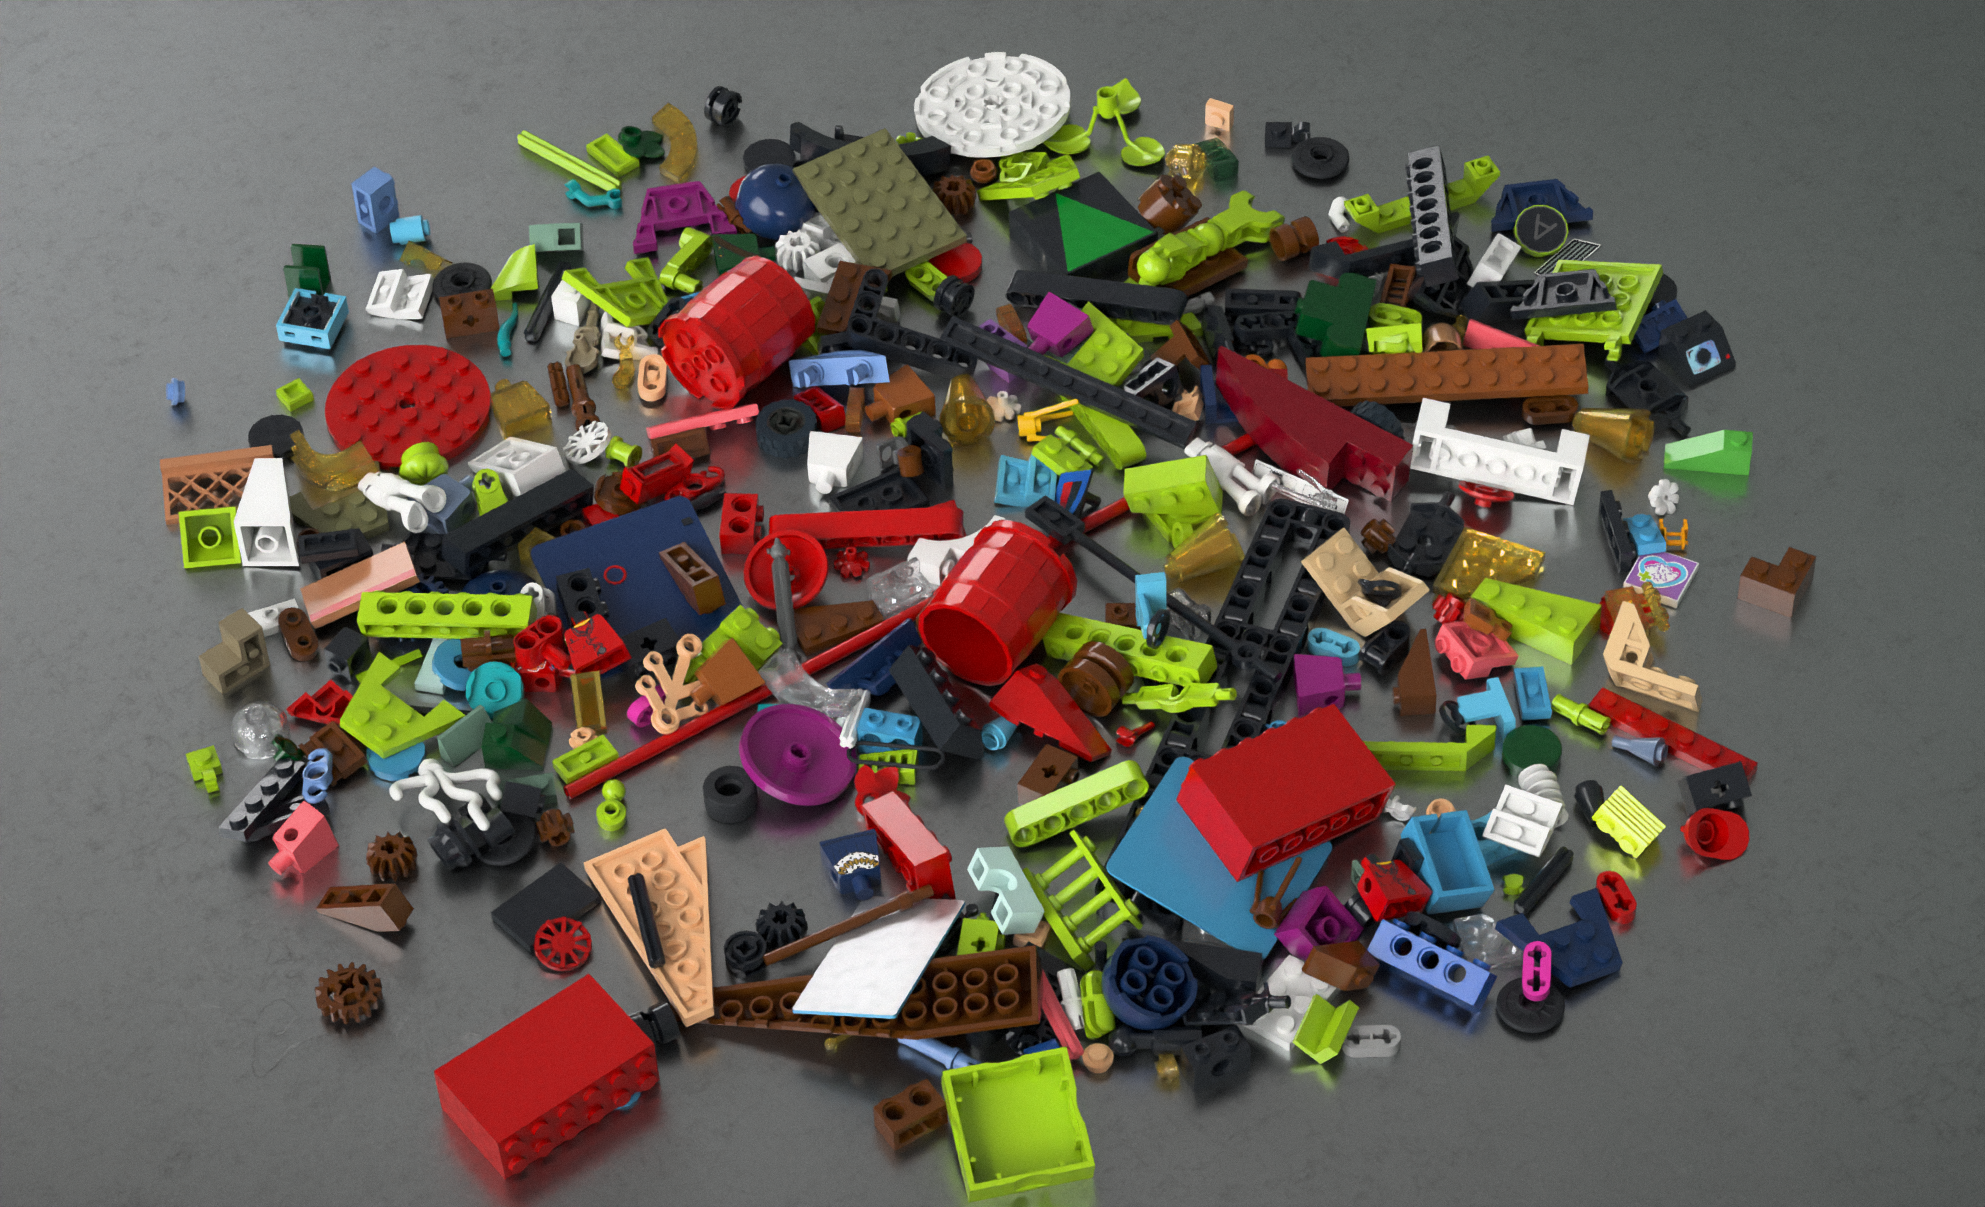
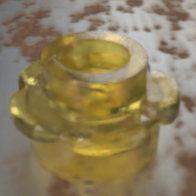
M1172 1053L1166 1055L1159 1054V1061L1154 1062L1158 1076L1161 1080L1166 1078L1168 1083H1172V1079L1180 1077L1175 1058Z

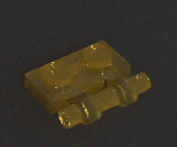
M1644 582L1641 585L1643 591L1641 594H1636L1633 586L1605 591L1604 599L1614 623L1622 602L1626 601L1635 605L1646 636H1650L1651 626H1658V629L1662 632L1670 628L1668 612L1666 608L1661 606L1660 593L1658 589L1653 587L1651 582ZM1650 607L1651 612L1644 613L1642 608Z

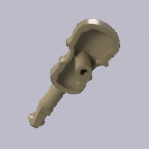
M592 301L589 305L590 310L587 312L586 326L574 332V339L572 341L574 347L566 352L567 357L565 359L566 367L578 364L581 366L583 374L589 372L598 364V355L600 354L599 349L596 348L601 337L597 327L600 307Z

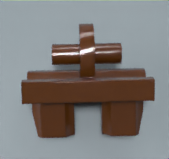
M484 630V637L460 639L463 667H467L472 672L487 662H502L510 666V663L516 662L513 634L490 636V630Z

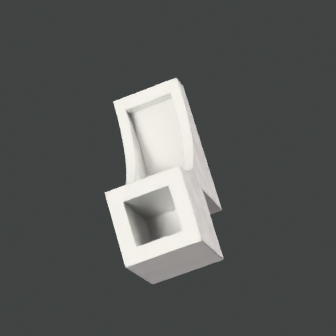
M994 515L990 522L984 527L990 526L993 523V521L1001 519L1005 520V518ZM982 529L969 536L955 540L934 541L919 538L908 556L909 577L939 586L963 554L974 545V538Z

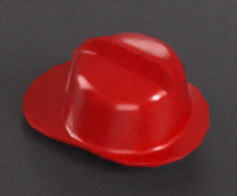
M1702 808L1690 816L1684 826L1680 827V831L1684 833L1688 846L1695 853L1705 857L1733 860L1742 855L1749 843V829L1746 822L1740 815L1729 811Z

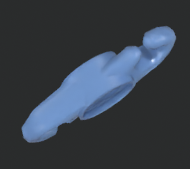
M319 748L312 751L308 755V760L310 761L302 773L304 778L302 795L310 804L319 803L328 796L326 790L333 780V756L327 748ZM324 756L319 761L313 762L317 757ZM324 772L321 777L311 779L314 775ZM323 790L318 795L312 796L316 791Z

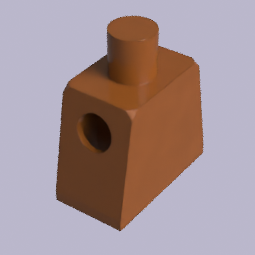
M908 364L889 375L890 382L875 384L873 387L874 403L865 407L867 416L871 421L884 416L890 424L894 422L895 418L900 417L903 419L921 411H924L930 417L936 415L935 395Z
M732 637L722 642L695 671V675L701 684L693 689L690 695L699 706L711 698L720 706L763 685L765 681Z

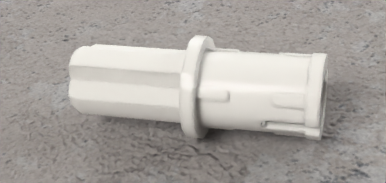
M1073 968L1060 970L1057 972L1063 1001L1060 1003L1065 1006L1067 1018L1074 1031L1084 1029L1081 994L1075 970Z

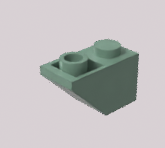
M583 223L529 225L530 245L535 244L536 252L584 250Z

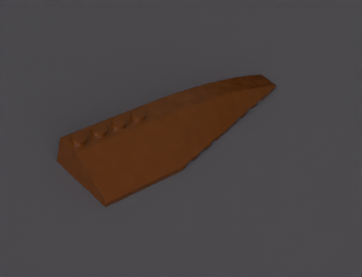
M1036 945L934 958L929 963L895 1019L793 1013V1006L814 974L713 987L714 1016L697 1022L700 1024L911 1040L1040 1024L1043 998L1042 965ZM671 1004V1010L676 1021L683 1022Z

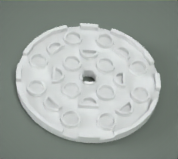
M1006 52L985 53L984 58L970 60L969 57H965L939 69L923 83L920 88L921 93L918 98H915L914 103L916 123L919 131L925 138L934 136L951 145L950 154L987 158L1031 150L1053 136L1069 116L1071 94L1065 76L1052 64L1027 54H1021L1020 57L1006 56Z

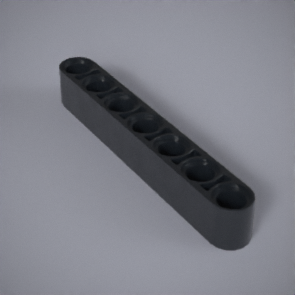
M1028 270L1015 271L1005 294L1006 299L1014 305L1038 308L1048 292H1051L1067 303H1071L1081 309L1089 301L1108 318L1171 325L1177 319L1181 321L1188 303L1187 295L1177 289Z

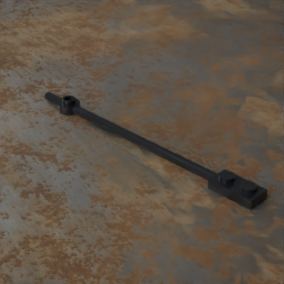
M1046 495L1025 509V518L1063 545L1074 540L1133 583H1135V575H1142L1083 533L1085 531V523ZM1166 592V606L1231 651L1232 663L1235 667L1241 670L1255 668L1275 683L1281 679L1282 673L1261 659V648L1258 644L1252 641L1238 643Z

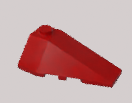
M1037 663L1017 670L989 702L988 706L1009 722L1017 726L1022 722L1034 728L1033 734L1041 738L1044 735L1059 740L1060 747L1090 762L1111 754L1112 749L1059 680L1050 674L1045 667Z

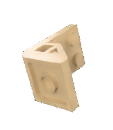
M1345 528L1340 529L1301 561L1350 628L1364 637L1391 623L1430 591L1424 581L1391 567L1378 573ZM1361 578L1369 581L1386 580L1395 582L1401 586L1402 595L1397 599H1391L1390 603L1384 607L1375 601H1371L1362 593L1358 580ZM1378 586L1374 590L1392 591L1394 588Z
M1623 601L1603 653L1608 672L1615 686L1699 712L1703 703L1699 685L1689 677L1679 676V678L1668 676L1665 670L1653 667L1655 661L1651 653V647L1635 605Z

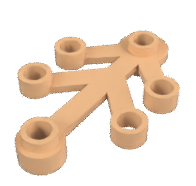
M685 634L677 642L676 650L679 657L672 680L663 665V657L660 653L651 651L643 659L644 667L649 671H653L666 695L665 702L663 703L655 689V680L651 676L643 675L636 682L635 687L638 693L646 695L654 710L651 715V723L662 734H671L678 729L680 721L691 717L695 719L708 711L706 702L699 706L695 701L689 706L676 710L678 700L690 697V692L701 684L698 680L683 686L690 660L694 659L702 650V642L694 634ZM650 658H653L657 664H653ZM642 682L647 683L649 688H645ZM695 706H698L701 709V712H698L695 709Z

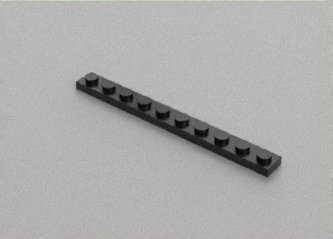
M951 317L940 337L941 343L1065 398L1070 400L1078 399L1081 405L1184 450L1198 427L1197 422L957 317Z

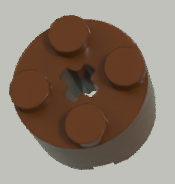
M1160 175L1137 200L1141 202L1138 205L1140 214L1154 229L1159 226L1165 230L1162 233L1164 235L1169 232L1173 234L1183 229L1198 214L1202 203L1186 187V181L1179 175H1174L1173 177Z

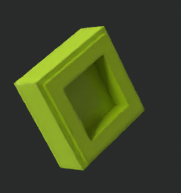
M300 378L275 390L278 399L290 412L314 400L312 391Z

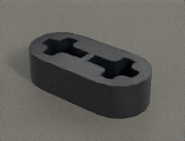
M675 297L670 299L649 325L647 330L648 336L656 345H665L663 336L661 338L658 337V328L670 315L678 314L687 305L683 298Z

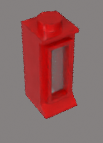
M675 444L668 452L630 468L624 467L620 489L637 505L666 493L667 490L682 481L686 475L691 474L694 459Z

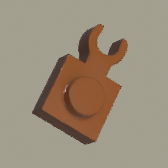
M1472 597L1465 604L1463 621L1470 628L1476 631L1480 630L1487 635L1492 632L1502 641H1506L1512 634L1509 631L1512 625L1506 620L1497 618L1494 610Z

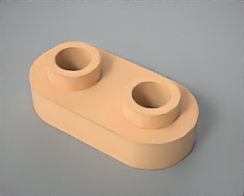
M651 354L645 356L640 361L638 393L646 401L659 400L666 393L668 368L663 356Z

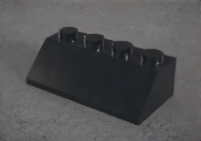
M908 645L889 671L939 750L981 760L984 756L981 730L974 720V714L962 702L961 694L953 688L948 680V674L935 660L936 655L926 647L920 648Z

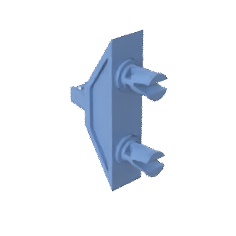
M864 350L834 351L788 360L793 387L802 388L806 386L807 388L808 386L842 384L850 386L851 384L890 382L885 355Z

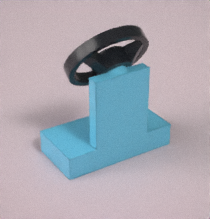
M1165 572L1135 575L1137 626L1141 627L1147 646L1152 649H1158L1163 643L1170 625V612L1166 610Z
M1498 677L1487 679L1486 691L1457 697V702L1447 700L1439 708L1440 716L1446 725L1454 732L1463 736L1466 734V729L1459 727L1460 725H1464L1466 722L1469 725H1476V720L1491 717L1494 718L1503 741L1506 735L1515 729L1516 726L1515 717ZM1445 706L1451 711V717L1455 722L1447 715Z

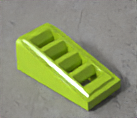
M912 749L861 754L859 756V760L914 765L919 763L918 750ZM858 764L857 772L864 764ZM872 765L874 773L881 770L878 769V766ZM898 768V784L915 785L918 769Z

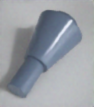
M1615 735L1612 740V747L1628 750L1630 753L1654 766L1664 762L1668 754V745L1665 744L1663 737L1629 739Z

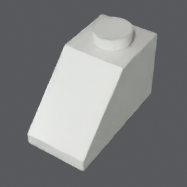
M564 280L560 282L551 296L554 320L579 326L588 310H590L591 300Z

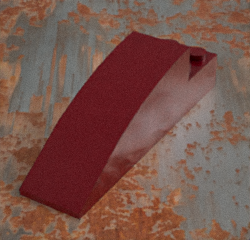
M1222 345L1218 349L1215 385L1245 432L1287 473L1330 492L1344 477L1352 484L1359 485L1372 492L1375 496L1382 497L1389 502L1393 501L1409 481L1413 452L1412 444Z

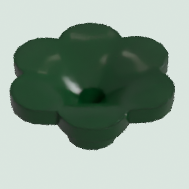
M280 734L274 736L272 743L279 749L273 756L276 761L280 758H291L294 761L302 760L304 754L292 740L284 738Z

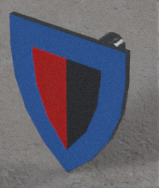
M1094 470L1061 473L1057 485L1055 502L1079 519H1081L1085 503L1093 507H1098L1101 503V497L1087 491Z

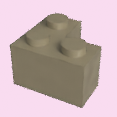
M243 608L218 622L223 642L208 649L199 656L203 676L222 695L270 666L263 628Z

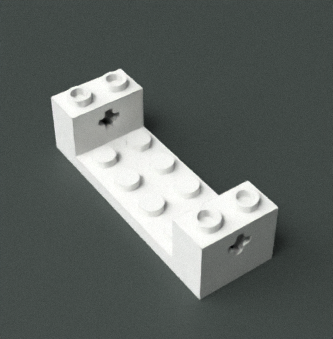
M1423 398L1412 443L1413 452L1410 469L1574 505L1590 435L1562 429L1555 453L1445 428L1451 404Z

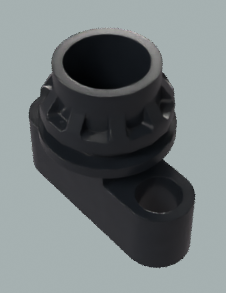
M480 793L479 795L483 801L480 809L490 822V828L487 831H482L478 828L468 812L469 802H467L458 809L462 817L456 820L451 815L449 824L446 825L441 822L437 825L435 834L427 839L435 854L449 871H452L457 866H468L472 863V855L476 859L481 858L482 856L478 849L485 843L494 848L515 832L507 817L497 807L492 809L486 798Z

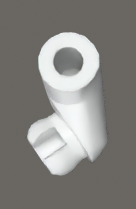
M1342 196L1333 200L1328 213L1329 219L1341 233L1346 232L1350 228V223L1344 216V213L1348 212L1344 206V201L1349 199Z

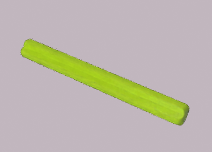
M526 130L518 134L519 145L607 192L611 189L622 190V182L615 177Z

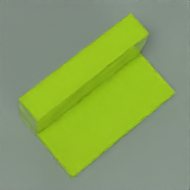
M1318 994L1313 995L1292 1043L1319 1064L1324 1063L1338 1055L1359 1007L1349 1000L1335 1008Z

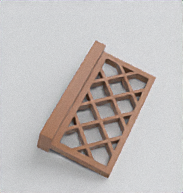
M272 445L160 459L166 524L179 523V514H171V509L178 502L188 507L186 510L201 509L199 506L207 498L216 503L213 508L229 507L230 505L227 502L234 495L242 498L243 492L240 489L247 483L254 459L275 458ZM231 475H240L242 477L234 486L225 481ZM211 478L214 480L206 490L197 485L201 479ZM183 482L186 485L177 494L169 488V483ZM219 485L229 490L221 500L212 494ZM191 489L201 494L193 503L184 498Z

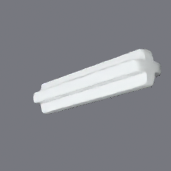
M860 688L855 692L839 737L841 740L840 745L843 748L847 746L851 749L857 742V727L864 708H868L871 702V692L868 689L862 690Z

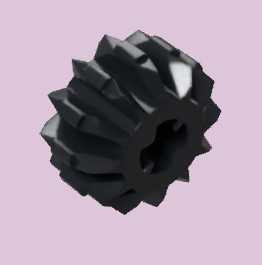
M782 900L777 906L769 902L768 910H760L759 918L756 919L757 922L755 923L756 931L766 941L769 951L799 940L807 934L808 923L805 919V913L803 909H797L794 902L787 906Z

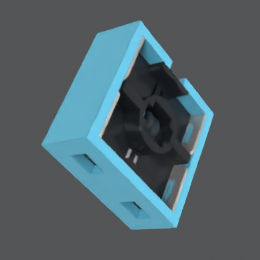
M295 288L276 324L279 341L331 349L349 313L346 296L325 293L323 296L317 295L316 291Z

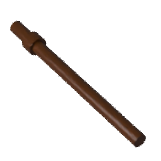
M928 884L909 893L903 891L894 895L895 899L764 954V962L767 966L893 912L898 910L903 912L913 908L914 903L933 896V889Z

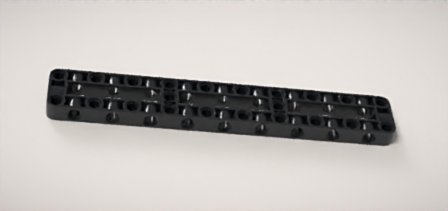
M1282 498L1275 499L1268 505L1214 626L1238 643L1252 641L1258 644L1261 648V659L1281 672L1282 677L1275 683L1258 670H1255L1221 749H1230L1237 746L1245 738L1251 737L1253 739L1260 736L1265 731V724L1270 725L1293 675L1294 654H1302L1308 640V634L1313 629L1327 597L1302 564L1274 629L1271 630L1250 624H1254L1264 601V592L1267 585L1272 583L1282 561V552L1286 543L1295 540L1311 544L1306 555L1307 557L1340 529L1345 528L1350 534V520L1345 514ZM1208 636L1205 644L1213 646L1217 668L1207 683H1218L1221 688H1225L1228 682V673L1233 664L1232 652ZM1213 706L1193 707L1189 710L1173 714L1145 775L1149 784L1148 792L1133 802L1104 865L1106 871L1109 859L1175 759L1178 757H1188L1195 761L1199 758L1207 759L1212 756L1194 751V749H1198L1207 729L1209 715ZM1110 875L1126 901L1130 898L1141 913L1137 917L1143 924L1142 930L1164 936H1171L1180 932L1186 919ZM1100 878L1095 885V896L1106 888ZM1111 899L1098 909L1096 913L1099 917L1107 920L1118 912L1120 908L1114 899ZM1128 919L1122 923L1136 928Z

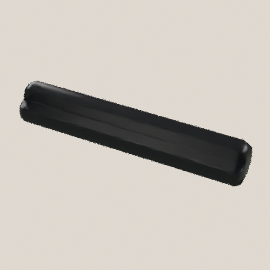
M1564 846L1557 850L1514 900V909L1525 915L1533 908L1573 861V851L1568 850Z

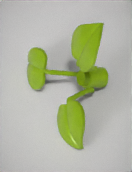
M1127 78L1112 87L1105 86L1097 90V106L1093 107V115L1087 131L1079 125L1068 124L1062 126L1053 136L1043 142L1045 146L1057 153H1080L1090 147L1091 142L1088 137L1092 134L1097 115L1101 114L1106 119L1117 117L1124 140L1128 145L1121 150V157L1125 163L1132 166H1146L1165 158L1163 146L1155 139L1139 137L1134 142L1129 139L1121 114L1131 113L1138 109L1141 105V98Z

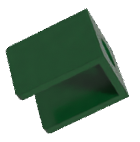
M291 244L290 249L294 266L285 265L283 269L289 299L295 288L316 291L317 295L324 296L328 292L331 283L325 246Z

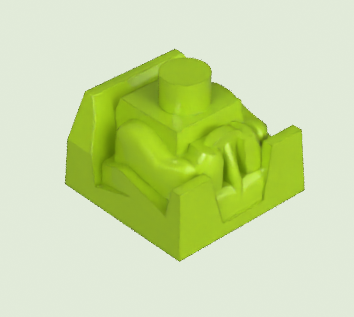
M1420 322L1365 328L1368 349L1373 354L1422 352V323Z

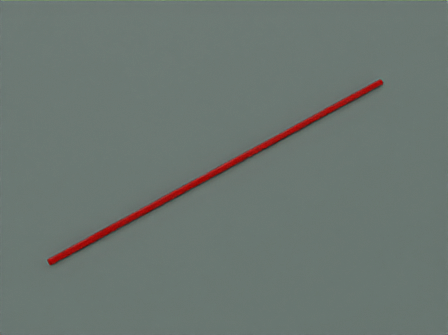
M1245 434L1223 445L1221 448L1235 456L1256 445V443L1248 434ZM1125 497L1080 519L1085 523V531L1083 533L1130 510ZM1051 535L1047 536L1051 540L1048 544L1050 548L1055 549L1063 545ZM931 597L768 680L763 685L679 726L675 732L664 734L563 786L565 795L568 799H572L885 637L907 618L912 619L913 622L916 621V617Z

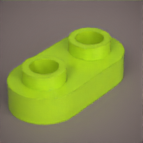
M928 261L905 270V275L910 285L931 301H934L938 286L947 278L946 275Z
M1386 303L1372 305L1368 315V323L1371 327L1422 323V315L1418 311Z

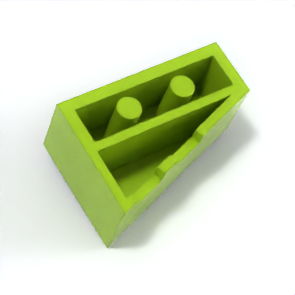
M1207 455L1125 469L1123 495L1132 513L1222 517L1223 490Z

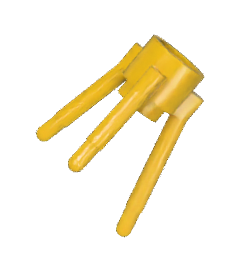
M1073 399L1017 415L1020 437L1027 436V442H1040L1047 437L1036 435V432H1042L1041 422L1060 419L1074 414L1071 410L1053 414L1048 413L1079 403V400Z

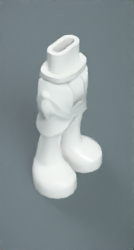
M1197 437L1184 450V453L1189 457L1207 455L1222 490H1225L1238 503L1239 511L1245 516L1255 514L1259 510L1261 503L1267 504L1280 485V478L1275 474H1266L1261 479L1254 476L1244 468L1245 464L1236 459L1220 446L1213 445L1210 441L1205 443ZM1234 476L1238 481H1240L1248 489V491H1246L1245 489L1240 487L1236 482H1234L1232 480V477Z
M368 472L358 484V489L363 491V494L372 503L390 512L392 510L399 512L403 525L408 531L413 533H421L428 525V515L425 509L436 513L441 511L446 504V494L440 487L411 484L408 480H404L399 475H394L393 473ZM408 496V497L413 498L414 500H416V501H418V502L408 501V500H406V499H404V498Z

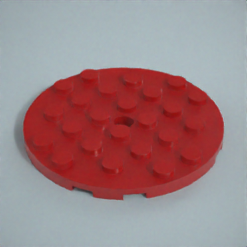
M404 345L377 351L357 360L336 379L327 395L325 418L328 432L333 437L335 445L344 454L364 465L378 461L380 469L390 470V467H400L403 453L409 447L421 442L434 443L438 447L440 455L445 457L447 461L458 456L474 444L485 430L489 422V412L492 404L490 389L485 376L469 359L443 347ZM413 404H415L414 407H408V408H405V409H403V408L401 407V406L405 407V406H407V405H413Z

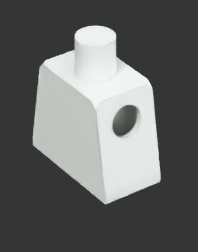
M810 431L808 477L809 482L816 484L817 491L828 494L832 491L833 486L844 488L849 486L864 457L862 437Z

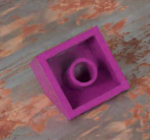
M1327 886L1303 891L1274 935L1294 957L1306 961L1313 946L1356 941L1363 927Z

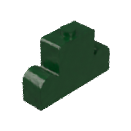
M1355 273L1342 274L1337 287L1310 280L1304 298H1298L1294 313L1299 314L1295 333L1322 341L1320 349L1322 357L1359 355L1377 280Z

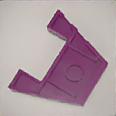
M700 181L647 188L641 210L640 223H638L636 229V238L633 240V252L637 254L657 251L655 231H667L687 226L694 227L706 223L710 224L712 235L737 234L736 227L728 222L726 214L717 208L715 200Z

